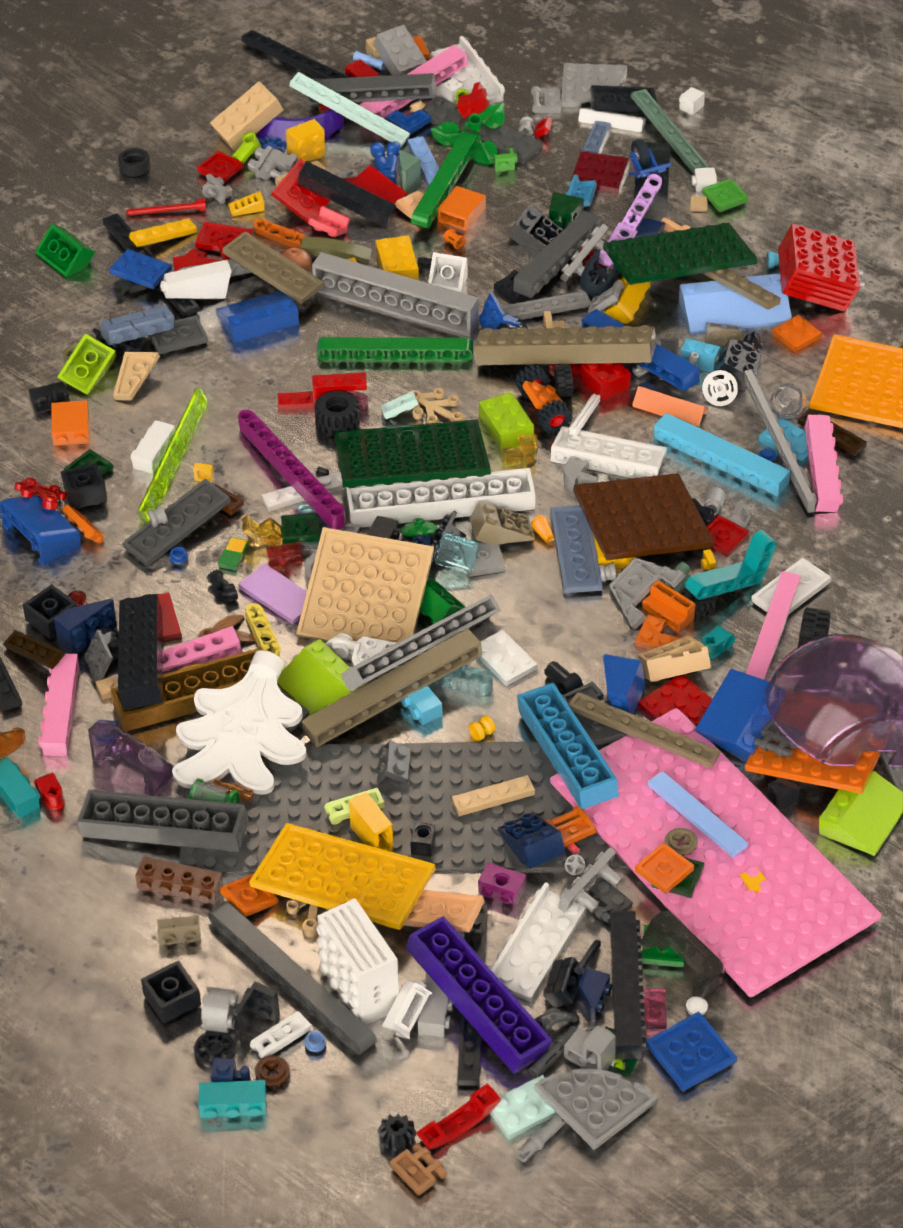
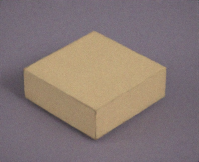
M690 196V211L707 212V196Z

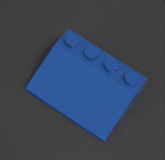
M276 291L216 309V313L233 343L299 325L298 308L292 298L282 291Z
M730 669L694 731L743 762H746L757 747L754 745L755 739L757 737L762 738L761 730L773 719L787 692L769 681Z

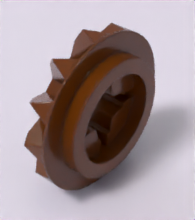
M280 1056L264 1057L255 1067L256 1079L265 1080V1084L269 1088L271 1085L279 1087L280 1083L286 1082L288 1075H290L288 1062ZM276 1069V1075L273 1073L269 1075L268 1070L274 1071Z

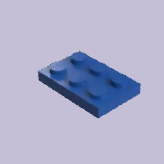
M127 249L109 270L110 274L154 289L164 279V274L172 270V267L169 263Z

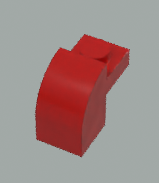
M481 82L474 83L471 94L459 97L456 107L463 119L469 118L472 114H480L489 105L487 91L483 88Z

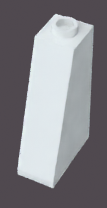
M223 260L164 274L163 281H161L160 288L166 298L225 299L231 268L228 261Z

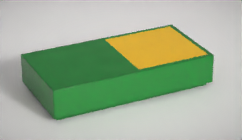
M230 537L218 561V567L236 571L249 545L248 540Z

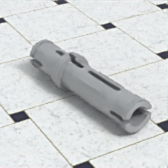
M557 1113L539 1131L528 1137V1141L516 1150V1156L521 1153L518 1158L522 1162H526L536 1151H540L544 1147L543 1144L567 1122Z

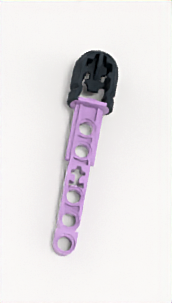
M651 174L648 176L623 221L618 223L608 242L634 238L636 236L637 227L661 187L662 179L659 175ZM656 180L658 185L653 186L649 181ZM647 192L651 195V197L644 198L642 194ZM640 205L644 210L637 211L635 206ZM633 215L636 216L635 220L630 223L629 220L633 218ZM627 231L629 236L623 237L620 235V232ZM604 249L595 250L580 277L581 288L590 297L599 296L611 288L621 274ZM600 263L612 269V274L607 275V270L602 267H600L597 270L594 269H596L597 264Z

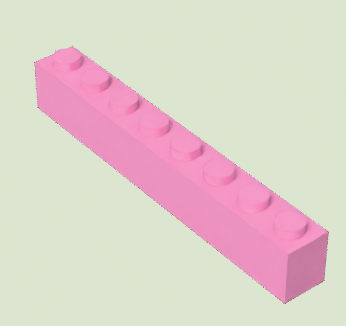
M452 45L407 75L434 73L435 82L438 85L467 66L466 52ZM414 99L368 101L361 103L359 106L385 119L387 115L401 109Z

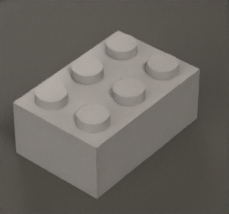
M404 24L376 35L374 47L391 75H407L427 62Z

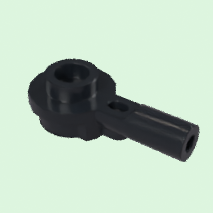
M692 498L705 525L711 523L716 515L714 510L702 506L696 498Z

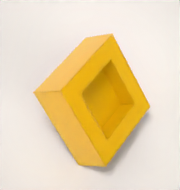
M195 463L193 467L194 480L201 482L207 479L213 483V465Z
M711 549L704 550L703 559L700 560L701 567L705 571L716 569L717 562Z

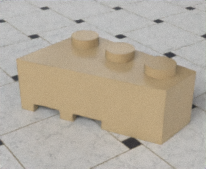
M690 635L638 655L639 660L642 661L644 677L650 682L711 668L707 646Z

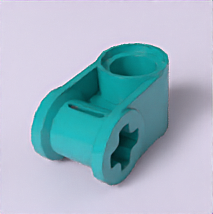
M716 626L711 632L703 636L701 643L707 646L709 659L714 660L724 651L731 648L735 642V635L721 626Z

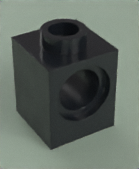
M415 822L411 837V854L431 857L435 841V825Z

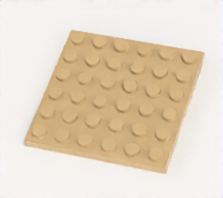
M323 527L296 635L314 640L321 639L327 642L332 637L345 633L351 636L353 641H358L364 636L399 643L414 635L434 554V547Z

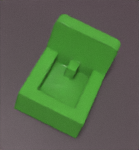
M512 147L509 148V153L494 155L495 172L515 170V163H518L517 153H514Z

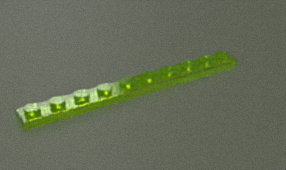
M202 389L194 390L136 512L144 525L150 522L147 510H156L160 506L209 402Z

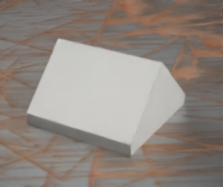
M433 252L428 283L462 292L467 279V258Z

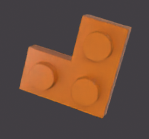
M648 614L635 639V646L652 650L676 641L678 638L662 634L666 626V619Z

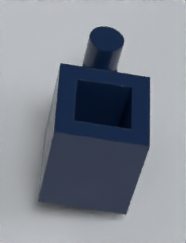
M213 1059L211 1082L250 1081L248 1066H242L240 1070H237L235 1059Z

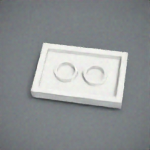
M503 629L481 641L482 656L478 658L505 686L537 670L538 664Z

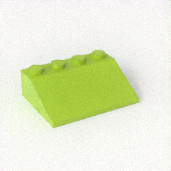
M321 639L303 648L282 670L277 680V685L289 697L310 711L309 715H313L325 706H329L357 690L355 689L350 692L341 676L350 667Z
M873 771L862 794L841 789L837 791L819 818V835L875 856L903 814V792Z

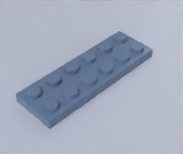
M580 505L550 508L564 593L601 591L602 581L593 533Z

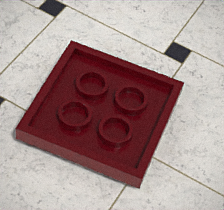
M581 151L573 175H578L580 182L596 180L597 191L619 194L628 168L629 158Z

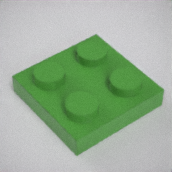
M731 178L702 188V194L707 196L709 202L719 212L748 202V196Z

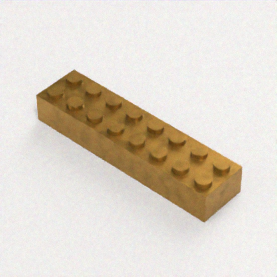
M262 648L163 674V703L123 710L118 687L112 688V703L123 732L198 712L194 702L196 691L201 688L224 689L237 684L247 674L255 652L261 651Z

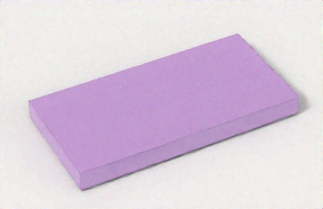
M265 563L238 583L240 590L294 625L300 620L307 591Z

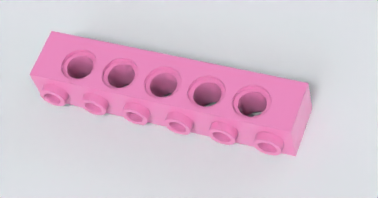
M233 626L162 650V675L188 666L203 664L242 653L240 641Z

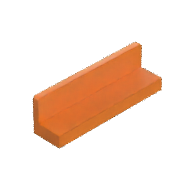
M640 386L637 388L632 404L635 408L663 416L665 413H668L696 427L700 426L703 414L707 415L709 409L708 407Z

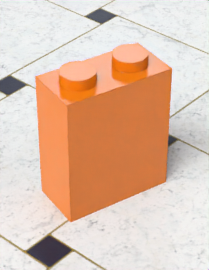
M456 186L437 208L438 222L468 231L486 209V195Z
M88 401L51 403L53 445L90 443Z

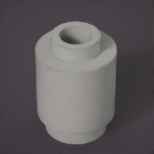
M718 487L710 488L707 492L704 506L713 509L715 514H717L722 509L726 496L725 492Z

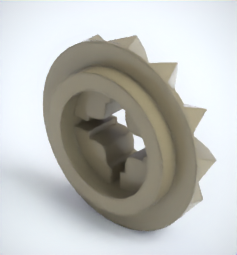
M676 828L667 833L665 844L682 856L685 854L691 855L693 850L697 849L698 839L692 831L685 828ZM684 839V844L678 846V843Z

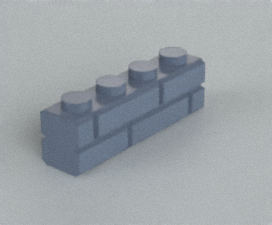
M166 305L101 321V335L109 346L174 329V315Z

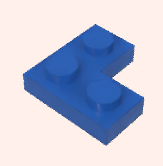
M420 109L410 116L395 110L387 115L385 120L409 132L411 135L431 122V116Z

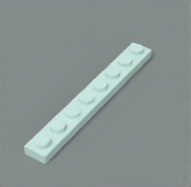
M299 72L290 81V87L390 142H397L402 147L410 136L409 132Z

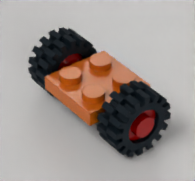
M530 365L529 369L525 367V371L521 370V375L517 374L516 387L525 398L529 397L535 408L539 409L537 420L543 430L548 434L550 432L555 434V431L559 433L562 426L568 427L570 425L569 422L572 421L571 411L565 402L558 397L555 388L550 386V379L541 366L535 365L534 367Z

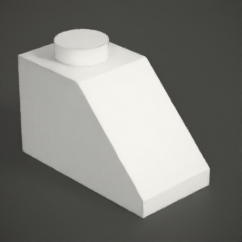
M452 78L436 87L435 96L442 97L456 104V93L458 90L464 89V85Z

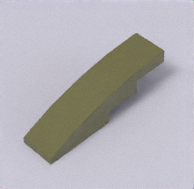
M303 237L300 245L301 249L316 257L322 252L343 259L356 258V261L368 264L372 251L370 248L355 243L321 237Z

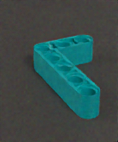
M759 530L753 535L743 562L692 575L685 582V588L698 600L756 585L765 577L777 542L764 530Z

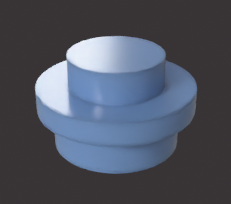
M311 1031L305 1037V1047L312 1052L321 1051L326 1046V1038L319 1031Z

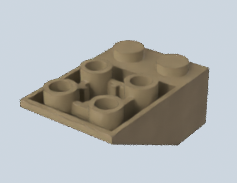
M479 501L470 517L473 534L477 541L494 545L532 541L535 539L529 517L525 514L511 512L507 508H499L491 503Z

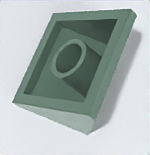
M399 150L401 188L409 195L421 186V160L403 150Z

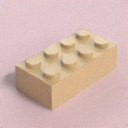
M259 81L213 119L210 124L223 141L235 152L243 143L242 137L246 133L253 132L256 134L284 109L277 98Z

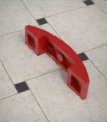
M488 1083L471 1094L470 1101L436 1123L433 1120L416 1132V1135L429 1150L458 1138L478 1124L499 1104L501 1098Z

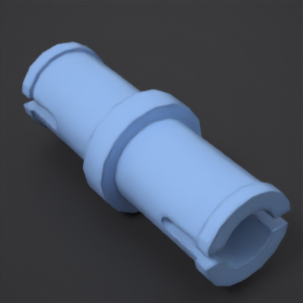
M355 51L353 55L354 61L361 59L369 67L371 66L381 71L385 67V63L382 60L374 58L371 54L366 55Z

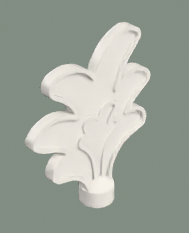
M257 651L254 654L247 674L237 684L224 689L201 688L196 691L194 696L195 707L203 717L178 724L176 733L179 741L185 747L201 751L173 767V777L179 785L191 789L195 780L199 778L204 780V787L218 782L228 773H231L234 781L244 790L254 794L265 795L273 791L275 783L273 775L264 765L261 755L272 762L282 765L296 764L306 758L307 752L304 744L285 729L297 725L303 718L301 706L286 697L277 685V680L284 667V661L279 656L268 651Z

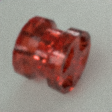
M76 590L69 593L68 597L74 600L77 606L87 604V597L83 591Z

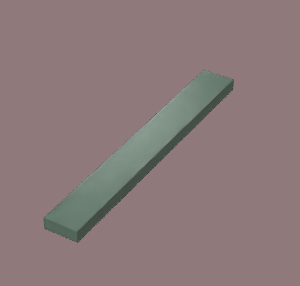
M646 89L632 92L631 98L693 174L695 168H710Z

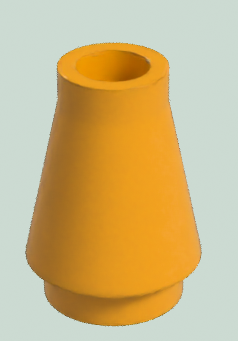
M544 515L536 516L531 521L532 529L545 543L553 541L555 536L553 535L548 518L544 517Z

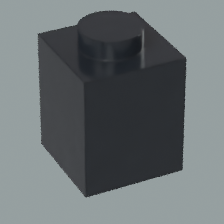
M781 778L768 784L767 797L779 810L797 803L801 789L798 782Z

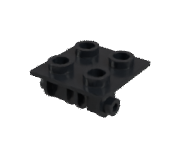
M63 381L28 389L37 414L50 411L51 403L70 402L69 391L66 390Z

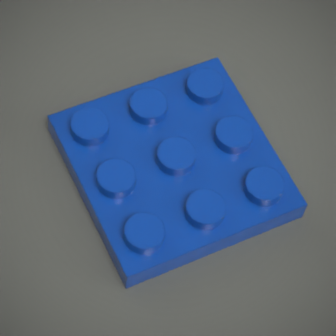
M700 1012L689 1016L646 1040V1047L682 1091L737 1062V1056Z

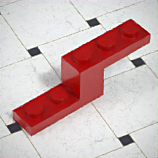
M366 372L312 375L313 391L277 393L278 410L314 409L315 402L319 399V396L324 395L326 392L330 393L333 390H367Z

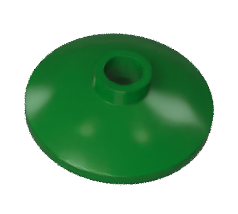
M415 518L413 522L401 527V533L409 537H415L419 534H423V536L431 535L438 530V526L435 523L424 521L423 518Z

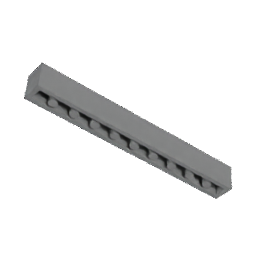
M490 594L342 673L341 676L351 692L408 660L417 657L426 650H430L441 642L448 640L457 633L490 618L501 611L493 595Z

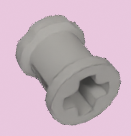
M524 116L519 120L520 127L518 132L532 136L534 121L529 116Z

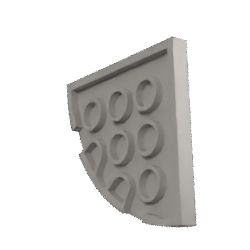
M564 63L561 107L581 106V103H593L590 92L591 85L619 86L625 81L627 65Z
M572 1069L568 1073L559 1075L556 1073L537 1082L533 1088L594 1150L653 1106L658 1099L637 1082L634 1084L621 1078L620 1074L599 1069Z

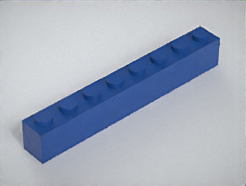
M598 309L582 318V328L595 326L596 328L625 326ZM657 343L651 363H636L684 392L699 382V368L696 365L691 364Z

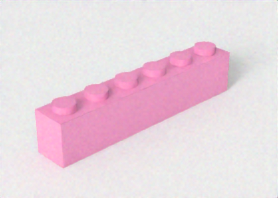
M808 415L805 423L813 492L817 498V503H815V511L837 512L839 505L843 503V495L840 494L841 480L838 479L839 466L836 465L837 451H834L835 437H832L833 423H830L829 415Z
M65 654L53 669L49 668L51 676L47 678L49 691L45 692L47 706H43L45 721H41V733L43 735L39 736V748H42L43 756L68 755L79 674L78 654Z

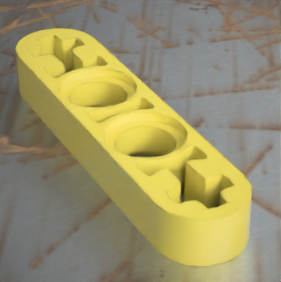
M255 603L247 605L245 618L258 647L262 648V651H268L280 657V645L263 608ZM256 624H262V625H264L265 627L259 628V627H256L255 625H256ZM267 637L270 641H263L261 638Z

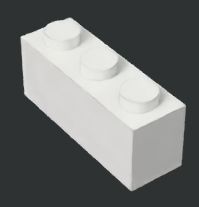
M155 420L152 426L148 427L146 435L140 439L138 447L131 453L133 469L151 474L155 472L176 440L175 425Z

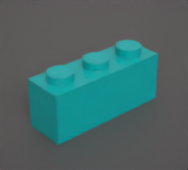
M8 757L0 760V795L16 816L21 818L40 808V794L38 790L30 786L29 779L26 775L23 776L17 763H12Z
M265 1080L199 1083L200 1118L227 1116L233 1118L249 1115L256 1117L266 1115Z

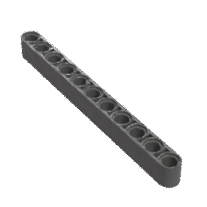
M224 901L208 913L210 922L356 1054H362L377 1042L376 1035L365 1023L230 903Z

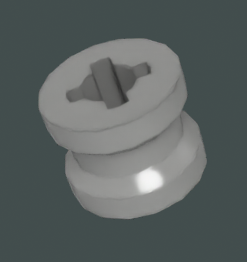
M158 506L156 510H147L153 528L158 527V524L168 523L162 506Z
M614 562L609 565L599 564L602 583H605L607 580L613 581L616 578Z
M579 855L569 856L564 863L565 870L571 875L581 874L585 869L584 859Z

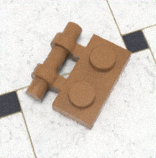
M416 1143L412 1148L415 1151L414 1154L406 1149L390 1161V1167L419 1196L436 1184V1178L433 1175H438L441 1179H444L448 1172L439 1160H435L431 1156V1152L426 1147ZM424 1161L428 1167L425 1168L420 1162Z

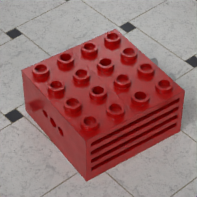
M791 224L778 247L782 294L846 312L860 287L863 288L865 282L859 280V276L863 275V270L858 269L855 242L832 234H826L819 230L809 229L802 225Z

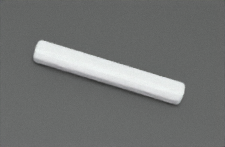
M592 394L569 427L570 435H578L599 404L601 398L599 394Z

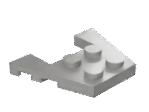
M634 558L609 586L629 624L636 630L647 618L636 608V605L651 591V586L658 580L663 579L675 588L686 575L680 570L675 571L670 567H661L655 563Z

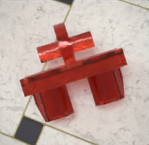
M300 542L279 546L273 545L266 548L269 567L283 564L289 566L290 563L302 561Z

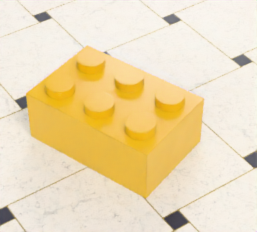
M409 235L375 240L376 257L381 270L419 280V269Z

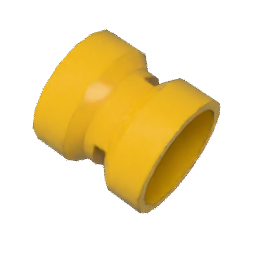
M484 715L478 722L475 721L468 725L471 736L477 742L483 740L485 735H491L496 731L495 724L488 715Z

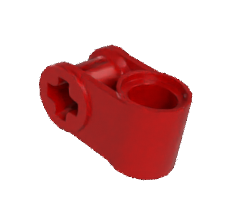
M53 772L34 780L36 789L50 810L57 811L65 806L62 787Z

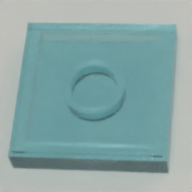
M443 531L435 563L471 575L479 542Z

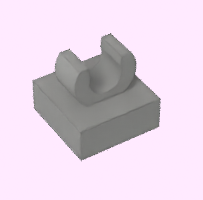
M741 502L737 503L734 510L730 511L732 517H727L731 522L746 528L751 514L745 504Z

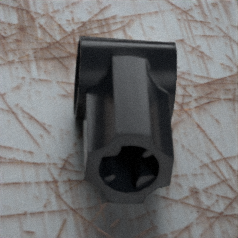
M550 662L544 670V674L557 685L562 695L583 686L582 679L577 673L568 672L558 662Z

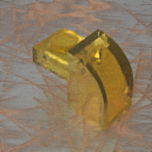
M536 434L518 436V447L503 448L504 467L522 465L523 469L530 468L538 460V440Z
M249 515L242 518V531L248 536V542L251 547L257 549L271 548L283 541L282 527L271 517L260 524L255 522Z

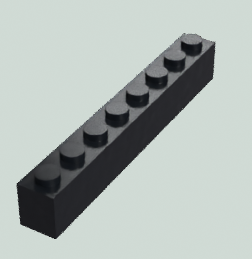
M610 911L615 1059H642V1050H646V1037H642V1033H645V1020H641V1016H644L645 1007L644 1003H640V999L644 998V988L639 986V982H643V969L638 968V965H642V952H638V949H641V936H637V932H640V920H636V911Z

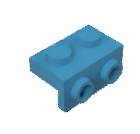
M573 175L566 195L584 198L583 207L591 206L597 187L596 180L580 182L578 175Z

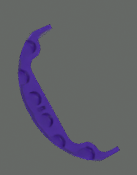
M330 109L322 114L307 118L288 119L275 117L256 134L259 135L260 139H265L268 136L270 138L279 137L284 142V145L287 146V129L315 119L324 128L326 140L338 129L341 130L343 128L344 116Z

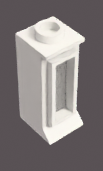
M405 980L382 1027L394 1030L396 1032L395 1035L398 1037L410 1039V1031L427 998L432 994V992L426 989L427 985L419 980L414 982Z

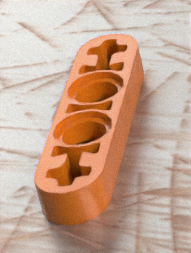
M264 219L256 220L253 223L255 234L291 248H300L302 238L309 237Z

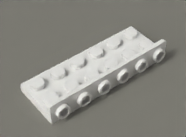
M463 36L459 37L460 44L455 46L466 52L467 66L447 79H456L464 85V89L470 94L474 83L481 82L483 88L487 91L489 105L503 101L504 86L499 83L497 77L490 71V68L484 64L483 59L477 55L476 50L470 46L469 41H466ZM447 48L431 52V58L435 57Z
M562 426L552 444L550 461L566 464L568 459L573 457L587 462V469L629 478L658 476V471L667 454V448L580 430L578 435L574 436L569 434L570 430L568 427Z
M546 882L541 889L538 888L534 901L532 904H528L523 919L520 918L518 920L515 932L513 934L510 933L506 946L504 949H500L495 964H491L489 967L513 996L530 1003L551 971L554 961L560 956L587 911V908L578 902H574L565 913L558 908L561 899H559L561 895L549 891V884Z

